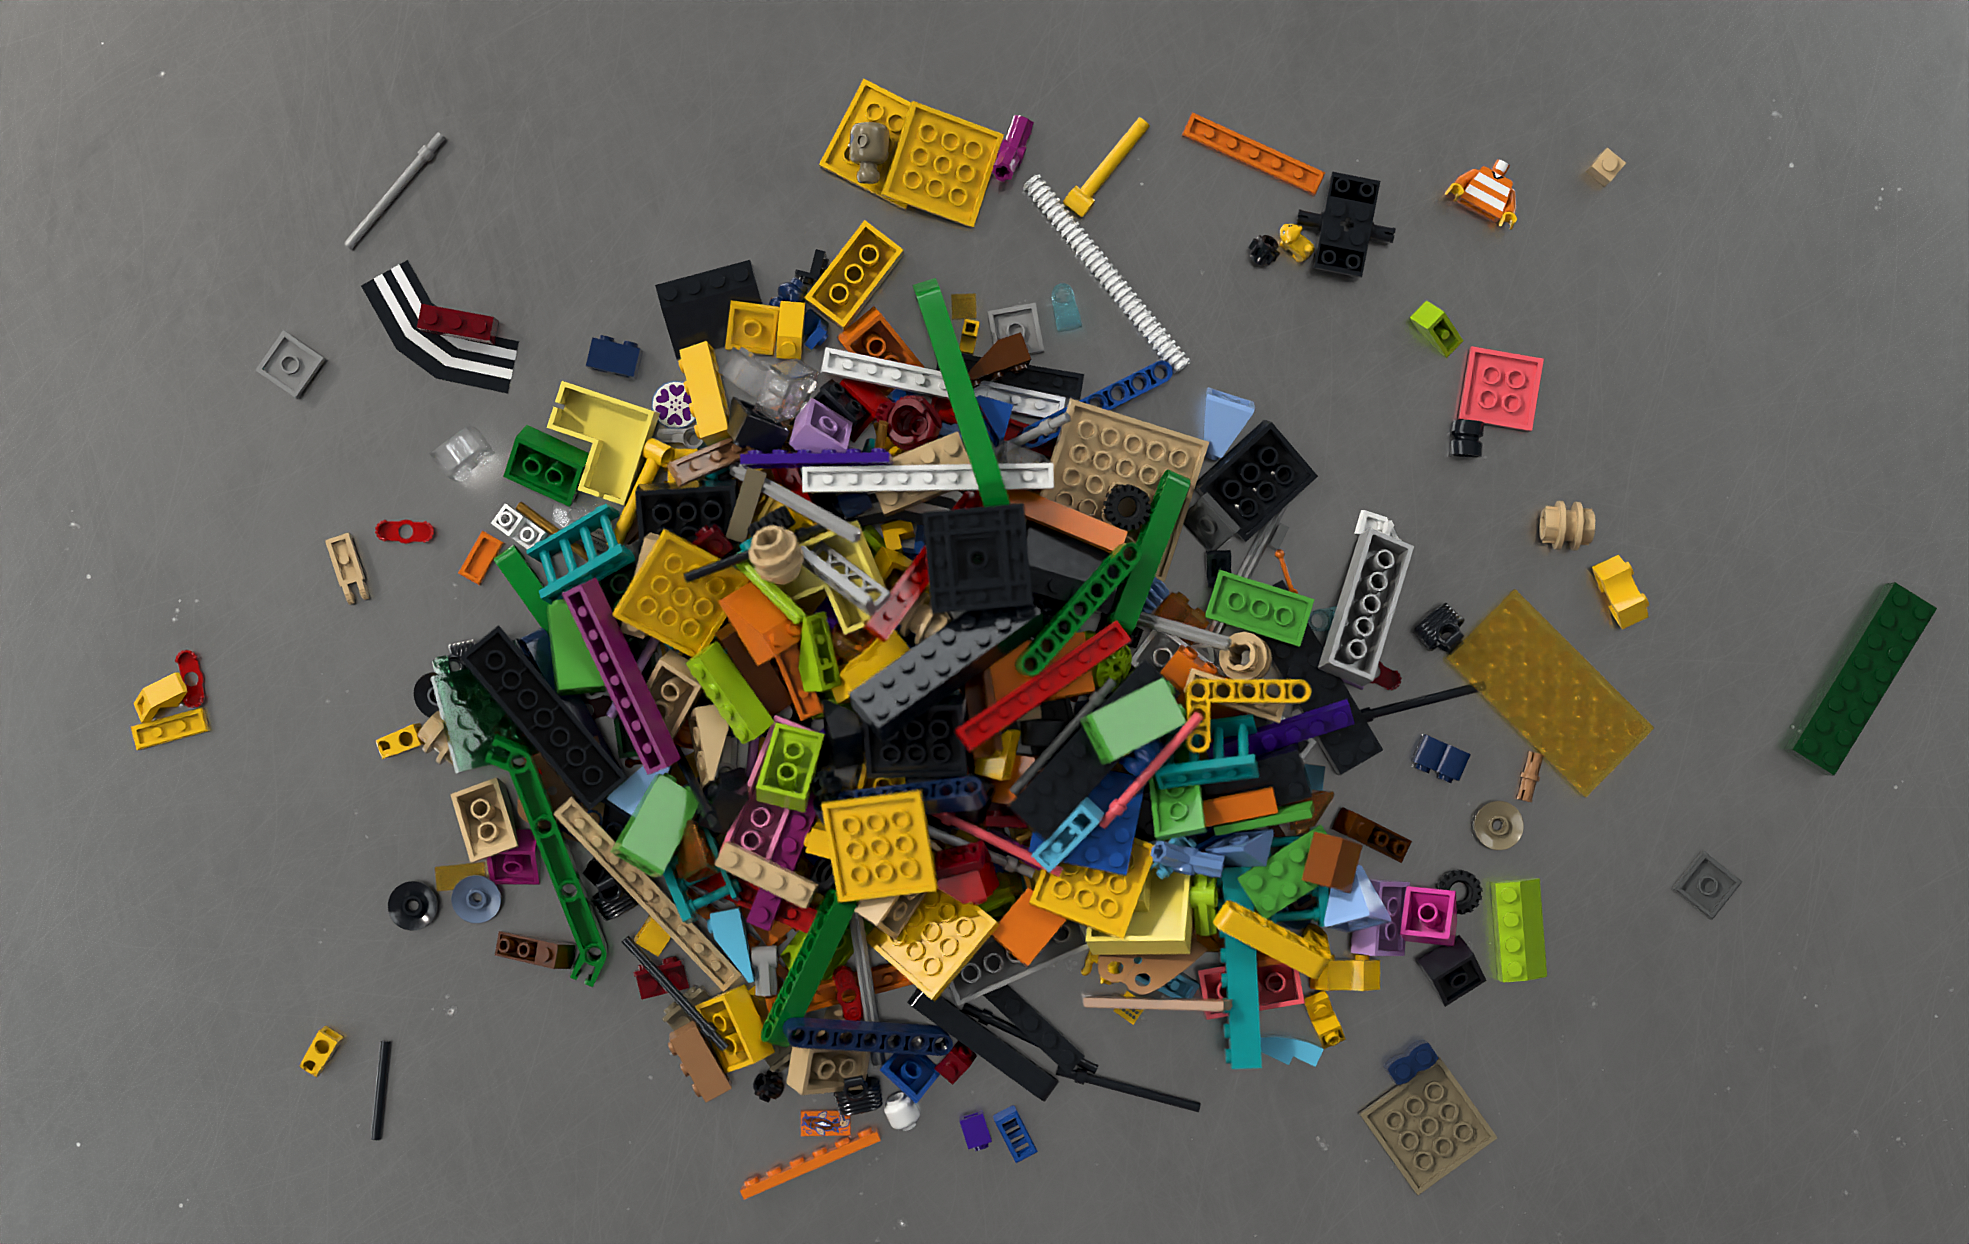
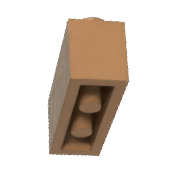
M691 1021L670 1033L668 1047L674 1056L678 1055L682 1061L680 1067L684 1075L692 1078L694 1082L692 1088L697 1097L702 1096L704 1101L708 1102L732 1089V1082L728 1074H725L709 1041L700 1032L701 1028L694 1021Z

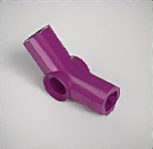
M1014 115L1006 139H1003L992 170V173H994L999 181L1004 182L1005 180L1012 179L1016 168H1019L1027 148L1025 146L1034 122L1026 117Z

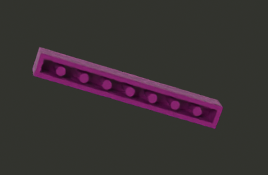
M597 578L562 593L647 775L665 769L680 760V754L623 633L612 614L613 612Z

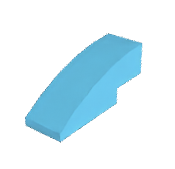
M1260 1035L1261 1052L1287 1065L1290 1064L1294 1056L1316 1067L1324 1050L1317 1044L1291 1036Z

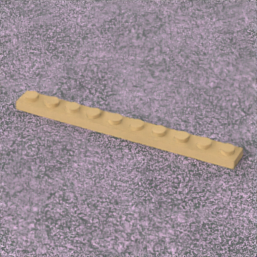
M572 796L553 813L723 992L742 975L694 923L687 924L682 922L674 902L646 873L610 853L616 842Z

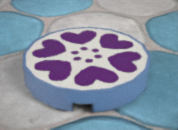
M667 382L656 390L652 398L651 407L652 411L660 413L658 422L669 429H684L696 421V418L692 416L689 409V403H692L690 395L688 396L685 391L684 382Z

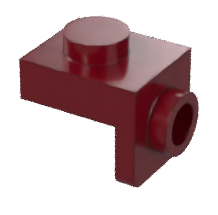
M957 1041L952 1050L940 1060L934 1069L953 1085L971 1066L977 1055L963 1043Z

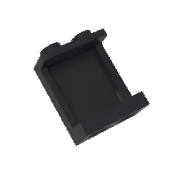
M833 379L822 385L819 393L813 398L853 423L851 431L867 414L861 404L852 399L845 392L843 386ZM796 417L789 423L792 428L794 427Z

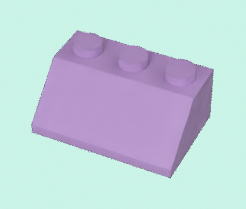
M1369 879L1388 911L1391 922L1352 932L1351 953L1371 956H1405L1406 941L1400 935L1406 886H1410V882Z

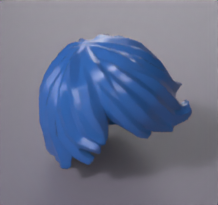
M1158 737L1132 750L1128 756L1123 757L1119 761V764L1123 765L1130 774L1138 777L1163 750L1164 743Z

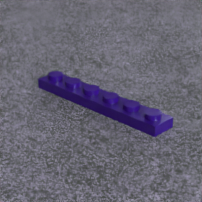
M881 448L871 449V452H861L860 449H847L846 453H837V450L823 449L822 453H812L811 450L807 449L797 450V453H787L786 450H773L772 454H763V451L749 450L748 454H740V464L744 469L893 466V457L890 452H886V449Z
M1347 699L1280 720V723L1274 722L1258 727L1257 733L1248 734L1249 755L1255 754L1257 756L1354 725ZM1238 735L1224 738V758L1239 756ZM1213 742L1210 743L1206 750L1209 760L1214 759Z

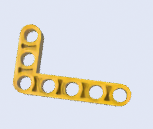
M1197 679L1191 681L1185 689V712L1187 714L1185 720L1188 722L1191 718V713L1195 709L1203 712L1204 719L1185 739L1187 749L1193 753H1200L1209 747L1210 703H1301L1310 697L1311 689L1309 684L1303 680ZM1194 684H1199L1203 687L1204 694L1201 698H1195L1192 695L1191 688ZM1223 684L1228 687L1229 695L1226 698H1220L1217 695L1216 689L1218 685ZM1245 684L1252 686L1254 689V695L1251 698H1245L1242 695L1241 690ZM1271 684L1279 689V695L1275 699L1270 698L1267 694V688ZM1295 685H1300L1304 689V695L1300 699L1295 698L1292 694V688ZM1195 734L1202 736L1204 739V745L1200 749L1193 747L1191 744V739Z
M1226 900L1213 920L1214 925L1219 930L1313 979L1319 978L1331 960L1328 936L1321 927L1309 923L1301 936L1231 900Z

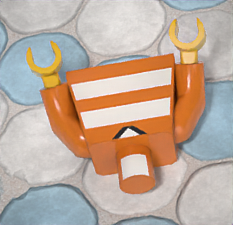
M1497 159L1492 169L1482 166L1480 170L1471 169L1462 174L1445 192V195L1449 192L1455 195L1454 202L1464 205L1491 221L1497 223L1500 220L1499 226L1501 227L1504 222H1507L1510 225V230H1512L1517 221L1515 215L1516 194L1512 188L1513 182L1504 177L1510 165L1502 160Z

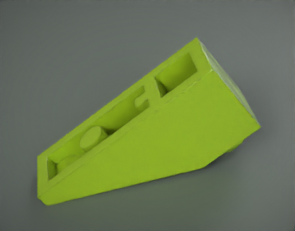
M825 612L803 618L799 672L804 692L825 691L842 685Z

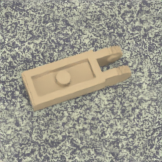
M345 533L325 540L339 585L343 588L347 603L349 605L355 603V597L349 585L356 582L363 600L369 599V592L364 582L365 577L351 534Z

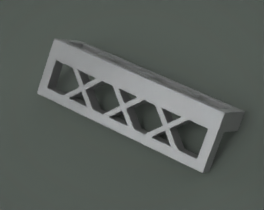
M820 541L811 551L805 546H801L804 552L802 565L868 616L872 617L892 597L888 590L823 541ZM825 551L828 554V561H823L818 555ZM845 566V574H840L833 567ZM862 579L863 587H857L850 580ZM879 592L881 596L874 602L867 593Z

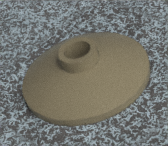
M1493 801L1484 805L1478 811L1474 821V830L1478 840L1484 846L1493 850H1505L1514 846L1520 840L1524 829L1523 818L1518 809L1504 801ZM1497 820L1501 822L1499 830H1495L1493 827V823Z

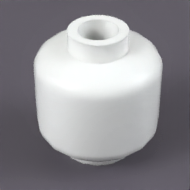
M903 1092L890 1096L886 1100L887 1104L884 1107V1113L890 1125L894 1129H902L903 1131L914 1128L916 1121L920 1117V1111L916 1103Z

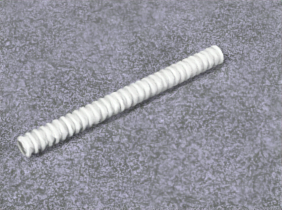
M1039 174L1030 178L1024 184L1023 190H1027L1028 196L1033 197L1032 201L1038 203L1037 207L1043 209L1042 213L1048 215L1047 219L1053 221L1052 225L1058 227L1056 230L1062 232L1061 236L1063 238L1066 237L1067 244L1071 243V249H1075L1076 255L1081 256L1080 260L1086 262L1085 266L1091 268L1090 272L1096 274L1095 278L1101 280L1100 284L1106 286L1104 289L1110 291L1109 295L1111 297L1114 296L1115 303L1119 302V308L1125 310L1124 314H1128V319L1134 321L1133 325L1139 327L1138 331L1144 333L1143 337L1149 339L1148 343L1154 345L1152 348L1158 350V356L1162 355V360L1167 361L1171 365L1173 374L1186 367L1190 359L1185 358V352L1181 353L1180 346L1176 347V341L1170 339L1171 335H1167L1165 333L1166 329L1160 327L1162 324L1160 322L1157 323L1155 321L1157 318L1151 316L1152 312L1146 310L1147 306L1141 304L1142 300L1137 299V294L1132 292V287L1128 288V282L1123 281V276L1117 274L1118 270L1112 268L1113 264L1107 262L1109 259L1103 257L1104 253L1098 251L1099 247L1093 245L1094 241L1092 239L1089 240V235L1084 233V228L1079 227L1080 223L1074 221L1075 217L1069 215L1070 211L1064 209L1065 205L1059 203L1061 200L1055 198L1056 194L1050 192L1051 188L1045 186L1046 182L1044 180L1041 181Z

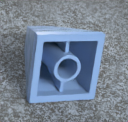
M1207 388L1204 440L1208 441L1209 445L1205 457L1212 460H1218L1219 457H1223L1253 415L1255 410L1253 401L1213 388Z
M670 765L650 775H647L644 766H642L607 797V800L632 815L655 775L659 773L663 775L664 772L671 774L672 766Z
M1361 865L1357 866L1350 893L1331 888L1324 920L1326 928L1350 933L1391 922L1388 911Z

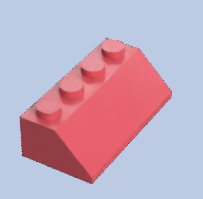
M1284 963L1264 967L1257 966L1259 1011L1305 1003L1299 971ZM1225 966L1198 970L1201 998H1227L1226 988L1221 986V973H1225ZM1203 1011L1206 1020L1228 1016L1227 1013L1221 1011Z

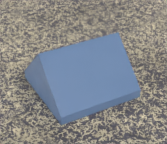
M1273 829L1235 832L1205 848V851L1209 854L1225 856L1224 866L1227 868L1266 866L1274 832Z

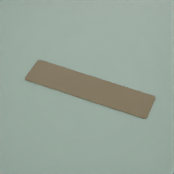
M747 468L726 538L742 543L745 542L748 534L747 528L751 524L766 477L765 472Z

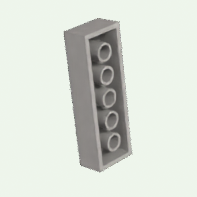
M1372 528L1359 535L1318 669L1360 686H1364L1374 680L1414 549L1413 545Z
M1066 919L1065 923L1028 967L1016 959L995 939L989 937L948 985L955 1006L964 1004L1088 949L1086 926Z

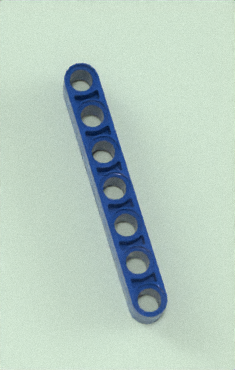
M1157 361L1079 401L1090 404L1092 398L1097 399L1100 402V408L1111 410L1167 382L1172 376V367L1166 361ZM1156 366L1164 370L1163 379L1155 376L1154 370ZM1135 377L1143 381L1141 390L1133 386V379ZM1113 388H1118L1121 391L1122 397L1119 401L1113 399L1111 395ZM1067 407L1023 428L1018 433V436L1039 426L1040 422L1048 418L1054 419L1066 413ZM1061 426L1057 428L1055 433L1047 436L1042 435L1036 438L1033 444L1026 443L1021 445V447L1032 449L1057 437Z

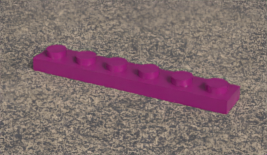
M812 791L805 812L791 809L771 859L772 862L795 872L805 848L804 840L806 834L811 832L817 818L813 808V801L817 796ZM760 887L746 922L771 931L784 898Z

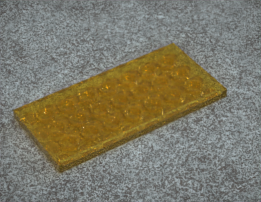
M1513 589L1445 657L1583 797H1587L1654 729L1516 589Z

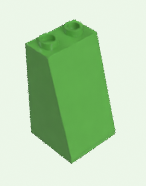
M552 601V605L547 607L555 692L558 696L605 692L607 688L566 601Z
M1163 677L1080 719L1102 765L1187 723L1184 719L1187 717L1185 709L1181 703H1176L1173 697L1175 690L1169 680L1165 681Z
M665 772L663 775L660 773L655 775L610 853L652 878L662 876L698 808V802L690 786L685 785L683 788L676 783L677 779Z

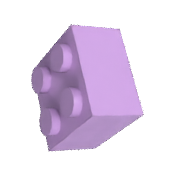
M811 398L796 416L789 445L793 446L796 451L807 449L811 450L812 453H822L823 449L837 450V453H845L848 448L853 423Z

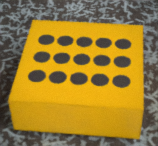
M1126 990V992L1123 995L1129 997H1136L1128 990ZM1114 1008L1113 1011L1134 1025L1144 1009Z

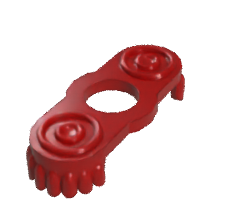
M405 519L398 522L383 520L375 527L376 536L384 542L399 541L404 544L412 542L426 543L434 537L435 533L433 525L427 521L413 522ZM407 524L412 527L413 534L410 538L404 539L400 536L399 530L401 526Z
M182 650L176 656L175 662L179 665L183 682L186 684L185 676L189 672H194L198 676L196 685L189 686L186 684L187 693L182 702L188 708H197L205 700L204 675L200 671L197 655L190 650Z
M838 966L832 973V979L837 989V1001L842 1007V1016L845 1020L860 1021L863 1017V1008L860 1001L861 993L856 986L854 972L848 966ZM847 989H852L856 993L855 999L851 1002L842 1000V993Z

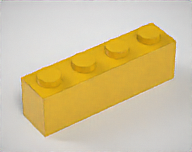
M705 341L679 350L681 359L678 360L682 373H685L687 381H684V388L687 395L691 397L692 403H689V409L692 416L696 418L697 425L694 426L697 438L699 440L702 439L707 446L730 438L731 436L727 432L730 412L714 349Z

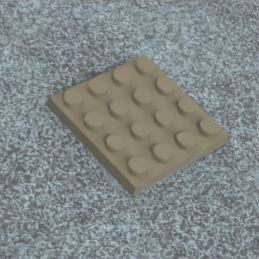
M1440 1057L1433 1066L1426 1070L1418 1071L1412 1080L1396 1086L1359 1113L1417 1195L1424 1192L1498 1138Z

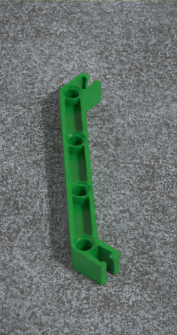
M936 278L914 284L912 286L984 507L1009 505L1010 502L939 284Z
M496 734L492 745L495 747L499 745L510 751L509 757L503 758L489 750L485 762L508 771L579 949V954L571 969L570 978L577 980L578 975L581 973L579 969L583 963L594 966L592 973L588 974L584 984L593 987L607 957V944L559 821L553 814L555 812L532 752L526 746ZM522 755L525 757L526 763L517 765L514 763L513 757ZM541 820H548L552 826L549 829H542L538 823ZM566 884H573L576 887V891L567 893L563 887ZM595 947L600 949L601 953L598 956H592L588 953V950Z

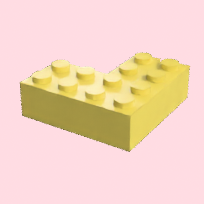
M562 381L555 402L563 404L565 407L564 410L553 407L547 428L593 443L577 490L625 506L645 461V458L642 456L643 446L647 440L652 438L660 413Z
M858 520L849 523L861 530L862 537L856 543H852L840 535L829 531L799 544L800 547L803 545L811 551L820 541H823L886 589ZM822 551L818 557L823 561H828V554ZM801 565L800 573L796 579L789 583L776 584L792 601L825 588L844 635L864 627L871 618L803 565ZM845 566L833 567L840 574H845ZM862 579L850 580L857 587H863ZM879 592L867 593L874 602L881 596Z
M1153 867L1148 872L1123 939L1087 927L1086 943L1092 955L1190 954L1194 909L1190 906L1189 891L1190 886H1193L1194 875L1173 871L1168 878L1161 879L1156 874L1158 870Z

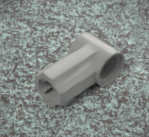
M694 427L688 429H658L657 440L674 449L701 450L707 446L702 439H700L697 445L690 444V437L695 434Z
M777 946L751 947L752 969L755 972L756 996L777 995Z

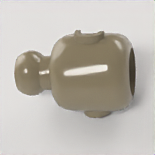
M856 123L850 131V142L848 144L850 148L849 159L853 163L860 165V169L857 172L859 183L876 184L880 179L877 166L885 163L889 155V130L881 123Z

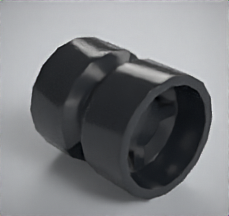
M1452 420L1451 434L1455 439L1450 442V455L1469 458L1482 457L1483 443L1479 441V438L1484 433V422Z

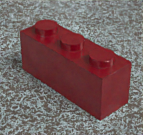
M421 304L417 328L422 332L494 345L499 321L492 316Z

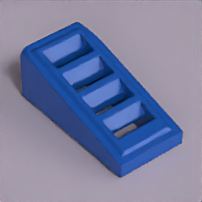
M1014 1105L992 1116L1016 1163L1038 1152ZM1019 1125V1128L1006 1134L1005 1131ZM1022 1134L1024 1135V1137H1022V1138L1016 1140L1015 1142H1013V1143L1010 1142V1140H1012V1139H1014V1138H1016V1137H1018V1136H1020V1135H1022ZM1028 1142L1029 1146L1018 1152L1015 1151L1016 1148Z

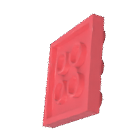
M1471 346L1458 420L1482 421L1487 425L1531 432L1544 359Z

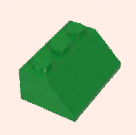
M526 425L515 438L503 477L570 507L579 491L577 489L589 453Z

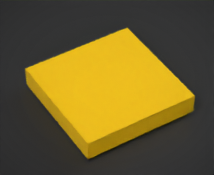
M731 300L725 349L774 356L780 307Z

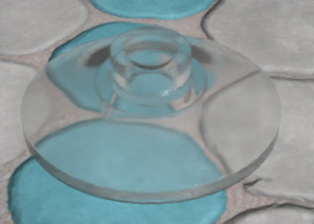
M578 491L570 507L555 501L552 508L553 523L561 530L594 511L599 506V503L591 494ZM573 509L579 510V516L576 518L571 516Z

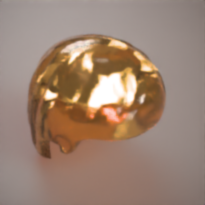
M840 623L830 633L835 654L847 662L859 656L877 638L864 627L844 635Z

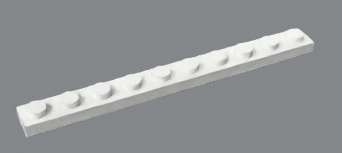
M825 348L821 373L950 400L940 371ZM982 381L980 386L973 389L976 397L981 395L1013 404L1012 413L1043 419L1063 409L1066 398L989 381Z
M1053 463L998 464L1006 490L1054 489ZM971 464L802 467L803 493L979 490Z

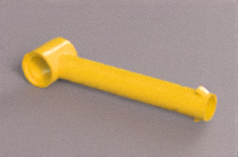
M1139 117L1081 188L1076 185L1066 196L1063 203L1082 218L1095 203V200L1092 198L1136 145L1137 141L1145 134L1150 125Z
M650 438L643 446L642 456L647 461L613 529L618 544H624L627 533L637 516L635 490L638 484H652L660 466L666 468L674 460L675 449L655 438Z

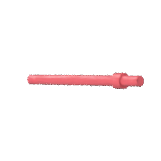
M1196 712L1119 799L1115 798L1109 805L1110 809L1098 823L1102 828L1106 829L1117 815L1121 816L1127 809L1126 805L1204 719L1201 714Z
M954 812L932 814V816L940 819L941 823L949 827L950 825L955 826L1046 870L1031 856L1032 853L955 816L956 813ZM1057 865L1050 873L1059 877L1063 868Z

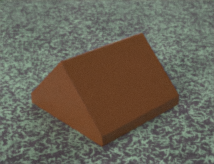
M1314 832L1301 880L1350 893L1363 845L1347 839Z

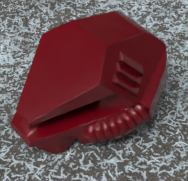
M907 395L894 403L886 401L879 404L875 415L878 423L879 421L889 423L887 437L892 444L903 451L912 450L937 440L942 428L940 415L923 396Z

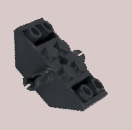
M1332 172L1322 212L1319 214L1299 209L1296 225L1314 227L1318 231L1313 268L1362 278L1369 241L1376 239L1393 243L1396 228L1375 225L1373 222L1381 181ZM1346 222L1351 228L1348 231H1344V226L1340 224Z

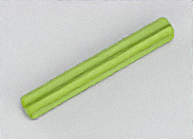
M751 560L735 565L794 624L797 625L803 622L806 614L775 583L761 579Z

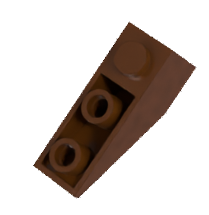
M1021 332L999 339L968 372L973 389L980 386L982 381L988 379L991 382L1003 378L1005 373L1013 371V374L1027 369L1031 357Z
M1344 807L1341 808L1332 827L1333 830L1402 863L1412 843L1411 840Z
M499 931L495 956L551 969H571L575 945L551 939Z

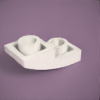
M504 504L491 522V524L526 549L531 548L535 543L544 540L548 536V533L507 504Z

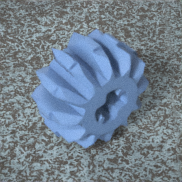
M1154 577L1141 612L1151 614L1169 595V589L1156 577Z

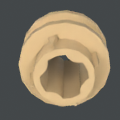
M1556 501L1555 506H1545L1542 510L1540 517V538L1542 543H1552L1554 549L1560 550L1564 541L1569 542L1570 549L1573 551H1577L1580 545L1592 543L1595 533V514L1592 509L1583 508L1581 502H1574L1571 510H1566L1564 501Z
M768 526L757 531L754 535L749 550V558L761 579L770 581V583L785 584L796 579L799 575L804 560V552L791 531L783 529V527Z
M927 592L922 593L899 623L901 625L900 635L904 638L911 632L916 634V645L952 621V617L945 613H931V605L929 604L930 594Z
M1247 632L1235 633L1230 636L1231 645L1229 650L1224 651L1220 649L1219 662L1224 673L1232 679H1262L1270 670L1272 663L1271 650L1267 643L1255 634ZM1248 649L1251 651L1249 654L1250 661L1247 665L1242 666L1240 665L1242 662L1241 654Z
M440 711L435 712L418 733V737L425 743L422 751L426 754L433 749L439 752L436 758V762L439 765L447 761L457 767L470 754L477 743L469 734L472 726L466 724L460 729L455 725L459 717L456 713H452L448 717Z

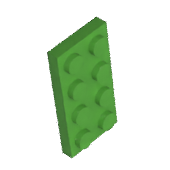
M1219 570L1204 618L1300 647L1315 599Z
M1185 741L1174 751V764L1189 762V750L1186 747ZM1154 774L1149 779L1155 838L1157 841L1207 832L1201 784L1159 789Z
M1321 824L1269 856L1266 866H1254L1236 878L1260 916L1268 919L1319 886L1301 879L1314 832L1327 834Z

